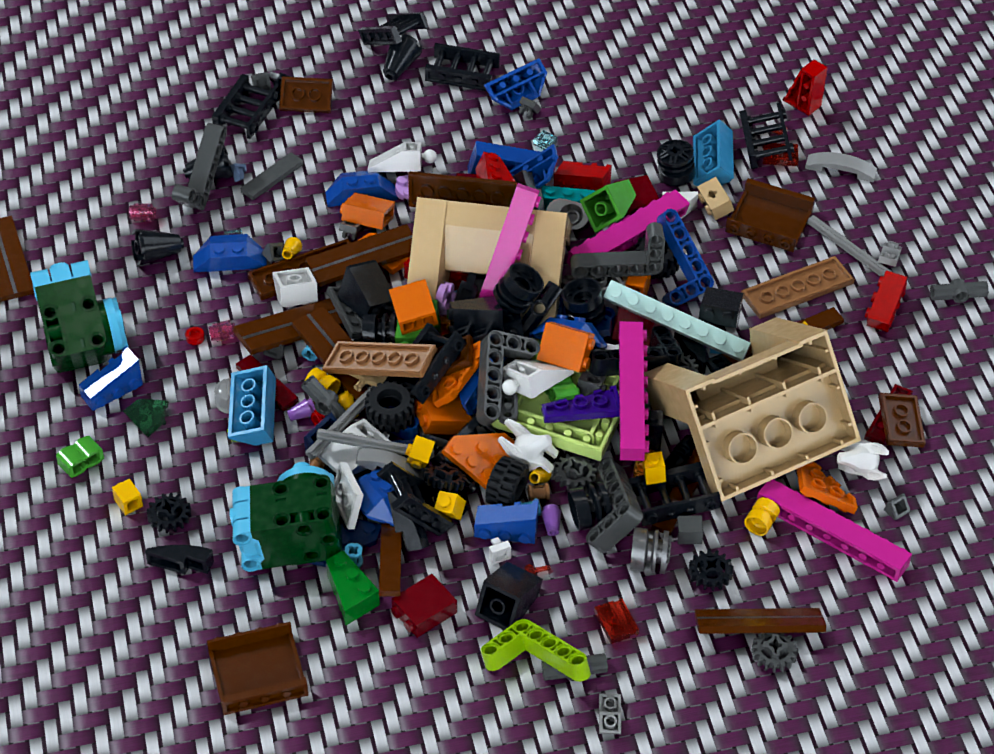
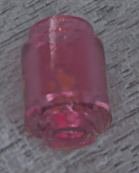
M134 203V205L129 206V218L134 221H153V218H156V207H153L152 203Z
M230 320L213 323V326L208 327L211 341L216 340L219 342L234 338L233 326H235V323H230Z

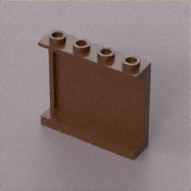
M748 178L745 183V190L731 218H727L725 232L794 252L808 223V219L813 213L815 198Z
M291 622L278 623L264 628L259 627L255 630L237 632L233 635L207 640L209 657L223 715L308 696L307 681L303 675L292 634Z

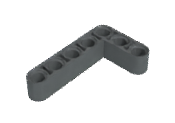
M207 123L188 187L176 184L172 190L173 200L186 207L204 210L227 135L226 127Z
M653 222L646 227L644 251L574 254L570 258L572 276L575 278L648 276L661 273L665 250L663 226L658 222Z
M493 330L481 340L476 412L477 421L481 425L489 426L499 418L501 413L503 357L515 360L532 359L540 351V345L535 339Z
M610 457L602 460L598 470L609 493L614 510L594 526L586 536V541L600 553L609 551L632 531L643 518V513L625 470Z

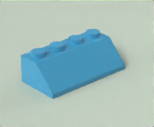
M719 119L693 136L695 163L693 184L695 186H699L714 177L718 179L721 186L734 179L733 130Z
M267 365L231 373L228 438L230 440L254 446L274 441L276 377Z

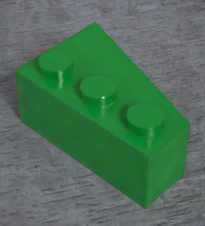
M343 550L326 560L327 576L343 615L345 625L350 624L380 605L379 590Z

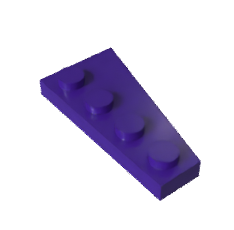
M616 385L610 386L609 390L606 391L601 389L595 390L591 395H576L572 400L564 398L542 404L541 411L544 423L620 417L619 394Z

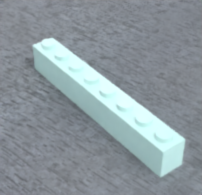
M613 280L610 281L603 296L605 301L738 361L744 360L751 345L750 342Z

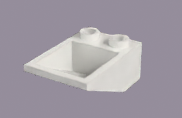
M404 142L371 159L368 165V173L407 172L409 174L410 171L418 172L421 171L422 160L426 163H433L437 159V154L431 149L422 153L421 142Z
M516 359L503 367L504 382L502 384V391L506 395H513L516 392L532 399L574 374V371L539 360Z
M365 419L350 425L342 432L390 441V434H387L385 431L381 433L379 429L373 427ZM331 442L317 456L335 473H337L340 462H347L353 475L367 469L356 464L358 450L362 447Z

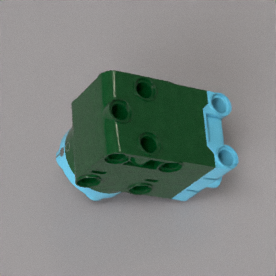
M88 260L71 263V272L69 264L65 262L50 266L51 276H49L48 269L30 272L52 367L60 373L102 364L107 360L108 355L124 352L122 349L126 346L128 347L116 297L102 300L96 299Z
M298 462L294 464L293 468L285 471L278 478L277 482L245 487L239 486L233 489L230 520L233 527V543L240 548L241 567L243 570L253 572L274 567L326 561L343 550L341 517L336 503L335 477L332 473L322 468L311 466L306 462Z

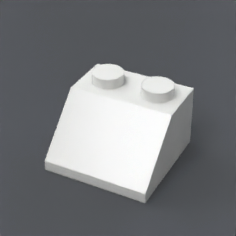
M309 267L272 272L277 299L281 308H293L297 305H308L318 302L317 282Z

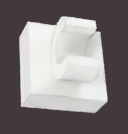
M499 537L491 539L492 546L489 547V560L491 564L494 565L511 559V545L509 541L501 543Z

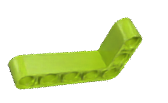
M527 619L516 621L481 647L484 664L489 671L499 670L526 650L574 681H585L591 675L587 657L583 652Z

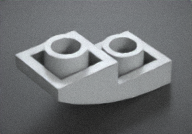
M893 241L884 243L878 263L896 267L902 250L899 243Z
M599 694V734H621V694Z

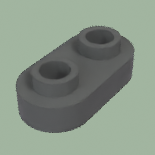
M502 391L501 413L498 420L502 424H504L506 419L517 422L518 397L516 393L506 395Z

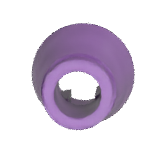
M305 398L290 408V410H287L290 420L294 421L311 417L315 410L312 399L306 400Z
M546 505L543 507L541 515L547 535H558L561 510L558 505Z

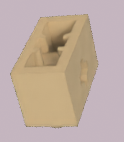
M716 177L697 186L699 201L701 204L705 203L706 206L704 208L709 216L712 215L715 221L734 211L730 198Z

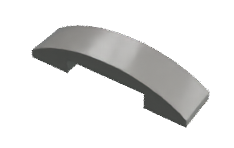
M835 152L809 154L805 169L822 172L823 167L856 173L857 179L874 182L877 168L865 160Z
M359 448L357 465L374 471L377 466L383 468L392 461L423 480L424 469L411 467L410 463L406 462L407 458L374 448Z

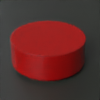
M199 327L189 328L185 333L186 341L191 345H199L205 339L204 331Z

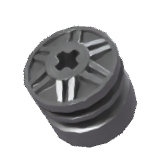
M634 527L630 563L631 571L643 572L646 563H650L651 573H655V565L660 564V574H665L671 550L669 531L664 530L662 540L658 539L659 530H655L653 538H649L648 529Z

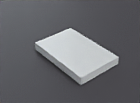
M340 462L335 478L336 503L348 529H355L363 493L348 463Z

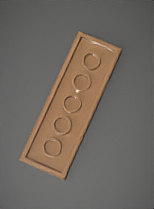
M833 256L741 290V293H744L743 299L758 318L761 319L852 285L855 279L841 262Z
M337 341L322 370L327 374L423 378L438 349L436 345Z

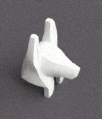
M506 419L504 424L513 432L516 439L513 444L504 437H499L498 442L504 451L512 459L528 464L529 472L541 467L548 473H551L554 466L543 455L546 452L552 458H557L559 451L552 445V437L549 435L531 434L520 423Z
M861 440L841 449L845 452H839L837 455L838 469L851 475L863 476L873 481L887 478V474L879 471L878 466L880 455H889V450L880 443H870Z

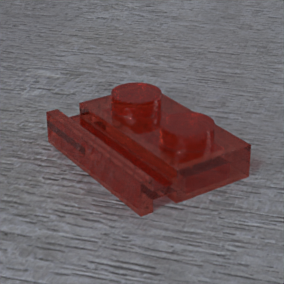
M785 143L768 144L763 146V150L786 145ZM793 144L795 153H791L792 161H789L787 153L764 157L763 164L798 167V144Z
M622 598L616 602L611 601L594 607V613L611 644L628 639L634 634L636 636L639 635V628Z

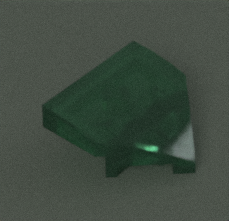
M138 399L123 412L149 437L162 424L166 425L165 415L169 402L165 400Z

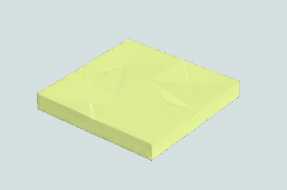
M533 338V339H535V340L539 343V345H540L541 340L536 339V338ZM538 353L530 360H536ZM574 371V374L571 375L576 387L582 372ZM619 375L605 376L607 390H609L610 386L616 385L619 394ZM542 392L537 397L531 399L516 393L518 397L517 422L523 425L531 434L549 435L552 437V445L554 447L601 462L618 427L620 417L544 423L541 407L542 404L550 402L549 396ZM496 419L491 424L494 428L513 434V432L506 425L500 423L498 419Z

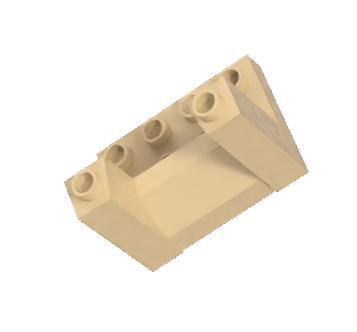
M417 197L407 284L426 279L431 299L435 300L440 284H444L443 281L449 282L450 272L468 274L471 272L477 275H486L509 207ZM533 210L532 214H535L532 226L528 225L526 229L529 232L526 243H521L520 249L523 252L520 260H516L515 263L520 262L533 267L542 277L544 287L551 281L561 288L565 246H570L572 223L567 213ZM560 295L539 325L549 317L556 318ZM538 304L534 308L536 313H543L545 310V306L542 304ZM525 311L524 313L520 314L521 320H522V318L524 317V315L527 313V311Z
M775 317L749 328L753 356L709 375H703L666 363L644 373V376H648V387L645 389L648 392L652 410H663L664 415L688 424L710 492H719L721 502L861 441L827 330Z

